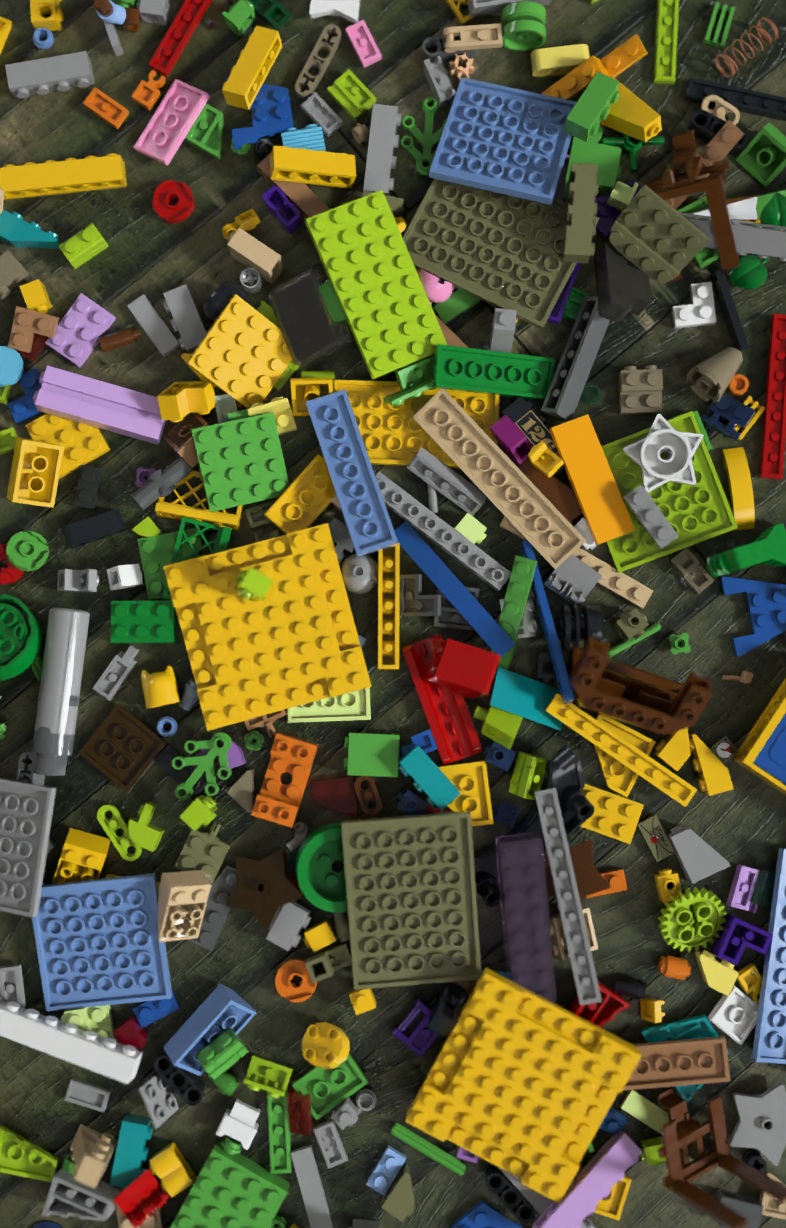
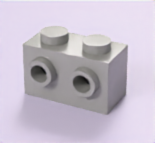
M295 901L284 905L266 939L287 951L292 947L296 948L301 939L299 933L302 927L306 929L311 920V917H309L311 910Z

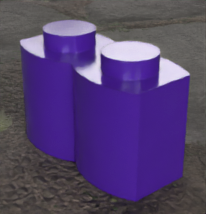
M274 185L263 194L268 212L278 219L279 225L286 233L291 235L302 226L298 209L287 201L285 193L279 187Z

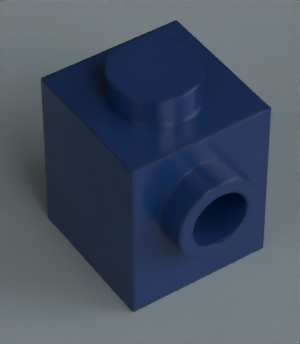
M492 740L491 744H486L482 754L485 755V761L508 771L517 752L507 749Z
M409 788L406 792L402 790L395 800L398 802L397 808L409 816L422 815L429 805L427 800Z

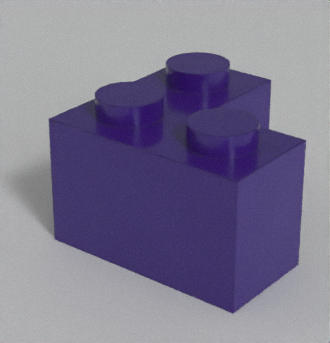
M728 913L725 919L726 922L722 925L724 930H720L712 952L717 957L735 965L738 964L745 946L766 954L774 935L761 927Z

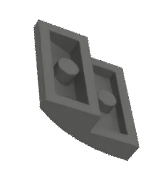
M464 585L478 601L480 588ZM437 588V595H441V616H434V626L474 630Z

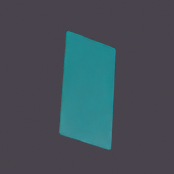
M501 667L498 668L490 702L491 706L557 730H561L562 727L561 721L545 711L556 693L561 695L560 689Z

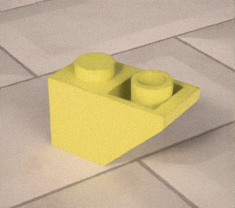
M704 950L703 953L695 951L694 954L704 982L709 987L729 996L739 975V972L734 969L735 965L724 959L722 962L714 959L715 955L707 950Z

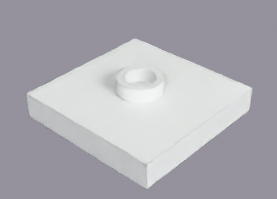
M733 985L729 996L724 994L707 1019L739 1045H742L756 1025L759 1005Z

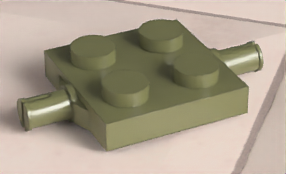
M213 821L209 832L191 830L174 866L181 871L202 870L211 884H213L230 848V844L221 841L217 837V833L222 825L218 823L215 829L217 824L215 821Z

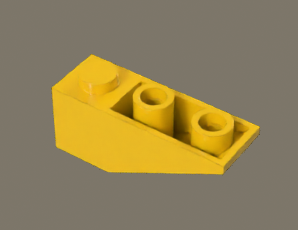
M688 733L690 752L692 751L694 755L692 764L694 770L698 771L700 776L698 785L701 792L711 796L733 790L728 768L696 734Z

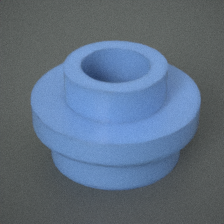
M41 27L35 30L33 41L38 48L48 49L54 42V36L49 29Z
M165 716L158 721L157 731L161 736L171 737L177 732L178 724L173 717ZM165 723H170L171 729L169 731L165 730Z

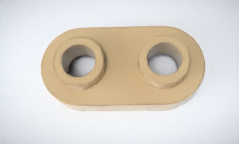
M714 94L708 95L701 103V110H705L726 122L728 120L725 119V115L731 112L732 118L730 121L735 125L739 122L740 113L738 109ZM709 102H715V107L708 109Z

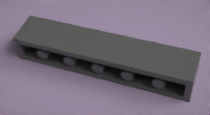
M584 297L541 411L555 421L568 422L572 420L613 314L614 308L602 297Z

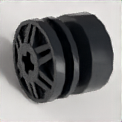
M577 604L572 605L571 614L569 605L561 606L558 629L563 648H569L571 641L573 648H578L580 638H582L585 646L589 636L601 642L602 616L599 604H584L582 614H579Z

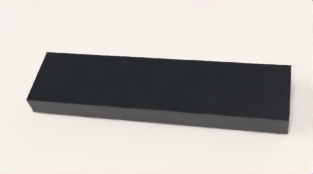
M719 270L710 279L733 347L743 353L749 348L724 271Z

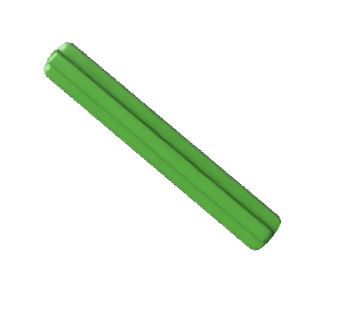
M399 1123L393 1125L391 1129L393 1136L459 1176L464 1174L466 1170L465 1163Z

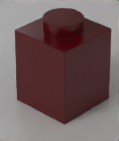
M135 1014L120 1024L113 1032L122 1045L133 1046L137 1051L147 1043L145 1040L149 1035L147 1030L141 1027Z

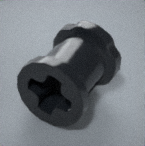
M754 1149L745 1151L742 1161L764 1174L767 1164L760 1153Z

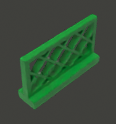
M182 517L171 564L182 562L194 554L198 558L197 552L206 547L209 548L212 554L226 551L232 529ZM185 522L194 524L198 530L196 534L189 538L184 532ZM198 526H202V527H206V528L200 530V528H199ZM209 528L218 530L216 539L208 543L202 532ZM182 534H183L184 537H185V540L181 542V538H182ZM200 534L206 545L195 550L190 539ZM188 542L193 553L183 558L178 551L179 546ZM215 543L214 549L212 550L210 545ZM177 554H178V556L180 557L181 560H179V561L176 562V558H177ZM166 580L162 598L172 600L171 595H167L169 586Z

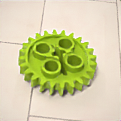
M694 887L692 892L686 888L685 894L678 891L677 898L671 896L672 902H665L667 909L660 910L664 916L658 917L661 922L658 925L661 930L660 934L668 945L670 944L673 949L678 947L680 952L684 948L690 952L692 947L698 951L700 945L706 948L707 941L714 943L712 937H719L717 931L724 930L721 924L726 922L723 917L726 915L723 909L725 906L718 896L714 895L711 890L707 892L705 888L699 891L697 887Z

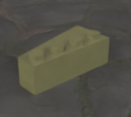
M572 163L567 190L563 262L588 263L590 256H594L595 243H591L592 236H595L596 223H593V216L597 214V202H595V195H598L599 182H596L597 164Z

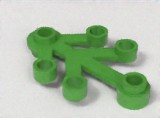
M427 97L422 103V111L425 114L424 134L415 125V120L412 116H405L402 121L403 128L408 130L423 147L422 155L413 145L412 137L404 136L401 139L402 149L407 150L416 160V170L423 176H429L436 153L434 152L431 155V148L440 141L447 121L446 119L443 127L432 135L433 117L438 112L439 105L434 97ZM432 102L434 106L429 107L427 103ZM406 121H411L412 124H411V125H406L405 122H406ZM408 140L411 144L406 146L403 142ZM424 162H428L430 165L428 167H424L422 164Z
M219 732L213 735L211 740H189L185 743L184 748L188 753H194L198 749L211 748L207 755L193 757L177 756L173 759L172 766L177 770L185 766L198 765L188 780L176 787L175 795L178 799L187 800L193 795V786L205 770L207 778L205 793L208 796H214L218 793L219 786L216 783L213 762L217 755L219 756L221 767L217 772L218 777L226 780L232 774L227 757V751L232 746V740L228 734ZM218 740H222L224 742L223 747H220L218 745ZM189 743L194 744V750H191L189 748ZM177 759L182 761V766L176 764ZM222 769L227 770V776L222 775ZM209 786H213L215 788L214 793L209 791ZM180 789H184L186 791L185 796L180 794Z

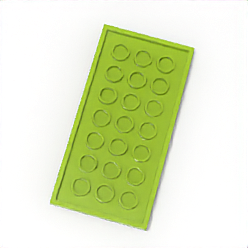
M383 190L305 220L307 229L372 380L435 354V346L437 344L448 345Z

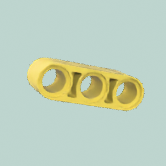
M587 44L536 49L530 53L532 74L534 77L568 74L590 58L589 46Z

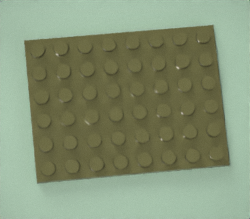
M434 178L403 236L415 268L437 276L443 282H450L454 287L497 308L517 310V318L540 329H543L577 264L563 262L567 202L556 197L553 198L552 205ZM593 216V223H596L597 226L600 218Z
M470 811L341 821L354 990L480 979L481 962Z

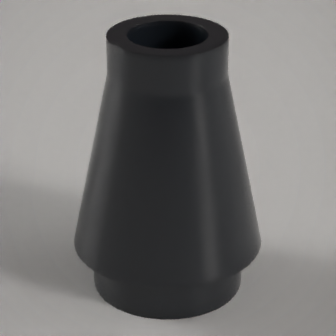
M616 979L614 992L636 1000L644 999L646 982H642L641 979Z

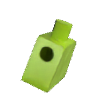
M477 706L473 716L484 721L481 730L483 735L507 749H511L523 717L493 706L490 707V710Z

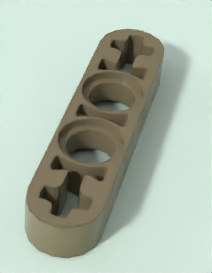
M330 24L321 33L296 81L295 91L298 98L307 100L315 92L341 42V30L338 26ZM334 32L336 34V37L331 38L329 45V34L332 35ZM326 49L329 53L327 57L321 58L317 55L318 51ZM311 67H317L319 73L312 76L308 73V70ZM307 80H309L307 85L308 91L304 90V92H301L300 87L304 88L307 83Z

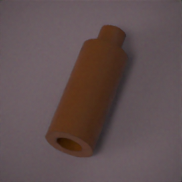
M131 328L99 337V343L103 352L135 343V339L142 336L139 329L132 331Z

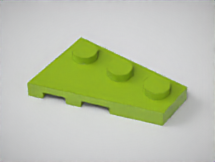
M1 1125L0 1172L52 1183L53 1177L57 1172L59 1158Z

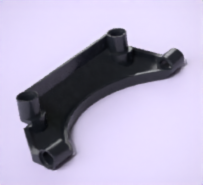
M564 745L547 761L541 790L556 787L566 837L568 838L594 814L595 809L581 792L585 787L581 761L568 746ZM537 801L534 802L524 818L507 834L492 844L473 851L476 892L489 907L498 905L503 898L548 857Z

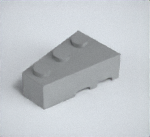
M62 1168L53 1177L42 1216L53 1214L61 1215L63 1218L76 1216L80 1217V1219L106 1221L117 1207L113 1198L122 1190L100 1180L94 1189L74 1180V1174L68 1173Z

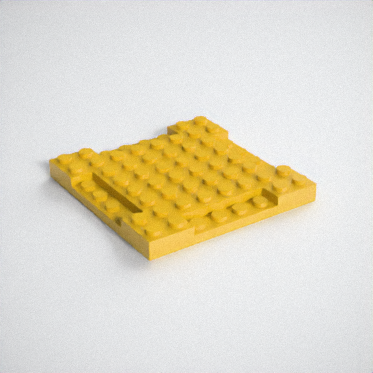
M328 523L219 553L163 566L192 667L207 731L372 687ZM252 567L273 581L262 600L257 602L252 599L246 600L237 594L238 590L235 589L237 585L235 579L243 569L247 570Z
M485 968L406 1114V1122L443 1142L445 1139L520 1178L523 1185L560 1203L580 1168V1160L618 1092L621 1093L638 1064L642 1056L641 1051L634 1045Z

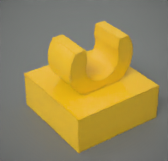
M647 996L644 999H640L641 1019L653 1023L662 1022L665 1012L661 1011V1005L665 1004V1001Z

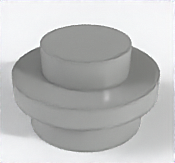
M362 1089L357 1093L356 1105L359 1109L369 1111L375 1107L377 1097L372 1090Z

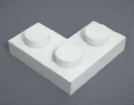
M712 282L691 284L689 286L691 304L672 307L674 329L711 325L717 322Z

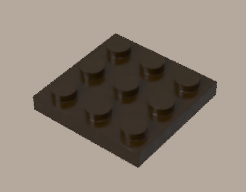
M119 703L78 753L124 791L128 792L168 742Z

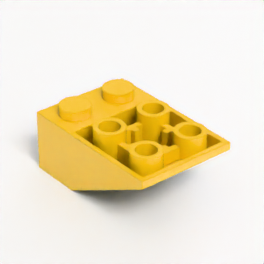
M70 828L52 884L98 879L111 840Z

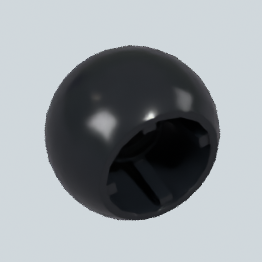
M224 281L202 306L205 317L214 324L234 294H237L247 302L244 292L234 283Z

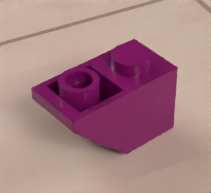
M507 415L502 416L489 427L504 453L511 461L521 465L529 458L528 453L533 446L527 436Z

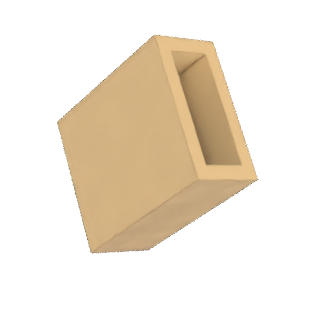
M238 228L236 233L232 232L229 236L227 246L232 258L246 268L256 269L261 278L273 285L284 269L281 255L241 228Z

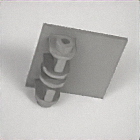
M571 555L552 572L544 585L572 605L577 604L579 607V605L581 606L584 603L586 596L602 575L574 555Z
M158 1073L154 1076L146 1077L145 1084L139 1088L155 1129L179 1109L170 1086Z

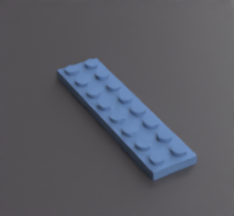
M346 390L306 401V406L357 557L398 544Z

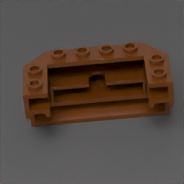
M589 636L583 649L572 648L566 670L576 706L652 733L666 735L694 726L713 694L712 682L709 677L705 679L691 671L684 684L615 661L610 659V654H607L610 649V643L594 640L592 636Z

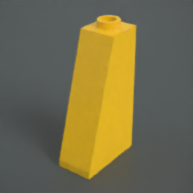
M619 82V99L616 104L612 103L607 118L605 120L602 119L600 124L647 142L662 130L660 114Z

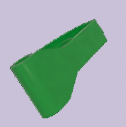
M781 523L766 528L755 539L754 543L708 557L706 559L708 572H710L712 577H717L758 563L772 567L777 566L778 568L786 566V530L784 524Z

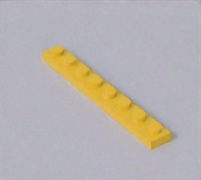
M556 693L545 709L550 715L684 807L687 806L696 793V788L572 703L564 704L562 696Z

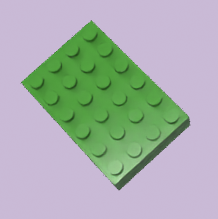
M216 1141L169 1228H269L288 1193L290 1182L276 1174H270L269 1170L241 1154H227L223 1150L221 1143Z

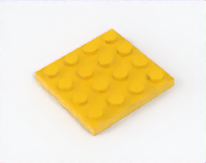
M234 294L191 355L187 364L246 409H249L251 405L264 401L301 345L237 294Z

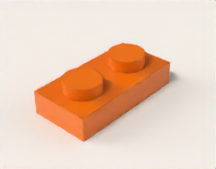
M96 87L93 88L83 102L87 109L117 130L130 114L125 107Z
M624 869L600 872L611 887L587 895L586 898L628 890Z

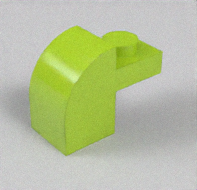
M149 801L145 805H141L137 814L140 817L139 819L133 817L129 820L128 831L135 844L153 852L159 845L164 829L150 824L157 804Z

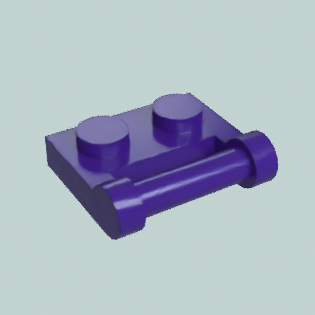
M417 998L414 1002L415 1006L398 1027L395 1026L392 1033L422 1057L439 1033L427 1027L433 1009L423 1000ZM421 1011L424 1012L426 1015L412 1033L407 1036L404 1033Z

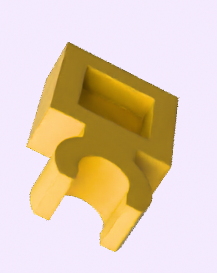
M750 963L738 971L737 981L742 990L749 994L750 999L759 1004L757 996L761 991L762 977L756 966Z

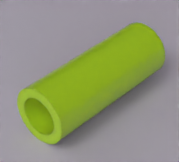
M301 371V378H333L334 383L335 373L334 371Z

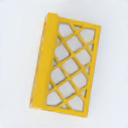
M192 470L187 477L176 484L175 489L186 483L190 489L188 493L180 497L174 489L173 492L178 497L177 500L168 503L164 502L165 497H160L158 503L156 502L155 512L158 517L181 521L182 517L239 531L243 505L237 506L236 515L227 513L225 509L222 510L223 512H210L203 505L207 502V498L200 500L195 493L204 487L203 483L194 489L188 483V480L193 477H199L202 481L201 472ZM193 494L198 503L192 507L186 506L183 500Z

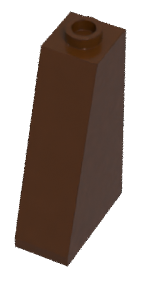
M530 459L521 465L515 464L569 522L583 513L574 491L554 476L548 478L531 464Z

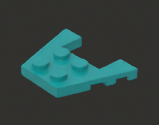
M705 1014L640 1030L648 1043L666 1041L669 1038L672 1040L718 1037L717 1032ZM703 1084L676 1086V1088L687 1103L691 1100V1096L695 1091L700 1089Z

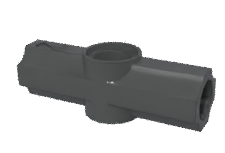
M179 457L164 470L160 469L154 472L149 477L148 482L131 496L145 510L158 498L169 495L175 489L176 484L189 475L192 470L184 459Z

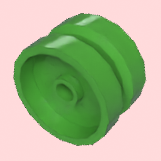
M521 1L509 4L503 8L501 12L502 46L509 50L521 52L532 51L543 46L546 42L545 7L535 2Z

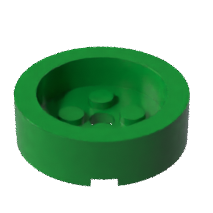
M7 594L0 595V681H3L25 671L37 657L42 643V629L36 616L22 601Z
M341 823L326 824L312 831L303 840L295 859L296 877L305 897L316 907L336 913L348 911ZM336 860L343 862L340 871H335L331 867L332 863Z

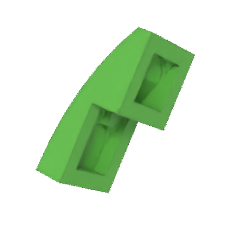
M458 289L445 302L435 305L434 309L444 324H448L481 300Z

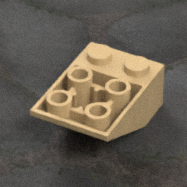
M202 870L162 873L158 890V942L199 937L211 888V883Z

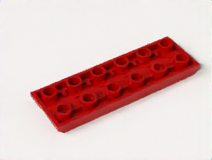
M441 634L401 649L443 765L445 766L483 752L464 697L427 680L429 675L427 672L428 667L436 656L434 653L435 648L439 642L443 641Z

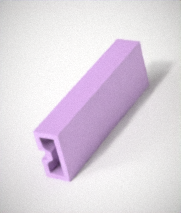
M48 365L45 372H41L39 383L42 386L39 391H35L33 403H35L38 411L159 445L166 420L161 418L157 397Z

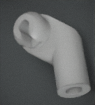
M303 822L295 823V838L286 844L291 852L299 848L303 840L308 836V827Z

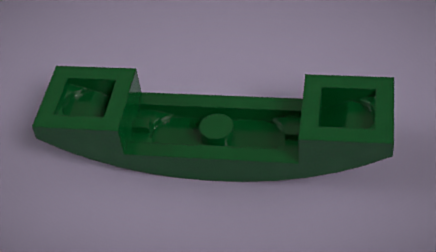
M248 0L254 6V12L276 31L292 18L291 14L278 0L276 2L274 0Z

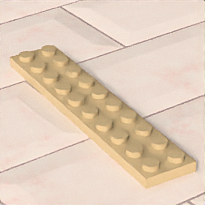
M441 389L413 416L415 421L555 570L587 541L445 389Z

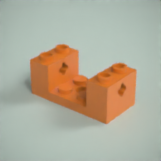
M281 732L276 733L270 752L272 754L261 791L257 795L252 816L293 827L319 744ZM288 772L292 775V782L290 784H284L281 781L282 773Z

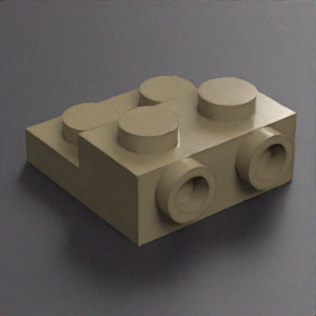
M655 365L645 366L644 370H636V366L624 367V370H621L618 374L620 415L662 413V369H657Z

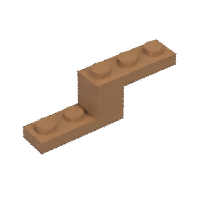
M730 120L726 122L701 153L696 155V157L701 156L703 164L701 168L712 166L714 162L723 160L745 135ZM685 168L680 173H685ZM710 173L700 175L696 180L708 177ZM688 195L664 201L676 210Z

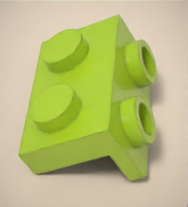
M253 1055L243 1083L247 1084L248 1089L254 1091L262 1089L267 1091V1095L279 1098V1096H284L293 1068Z

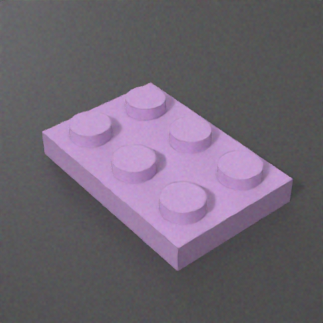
M81 293L58 324L55 338L49 337L45 343L81 368L99 343V337L105 335L116 318Z

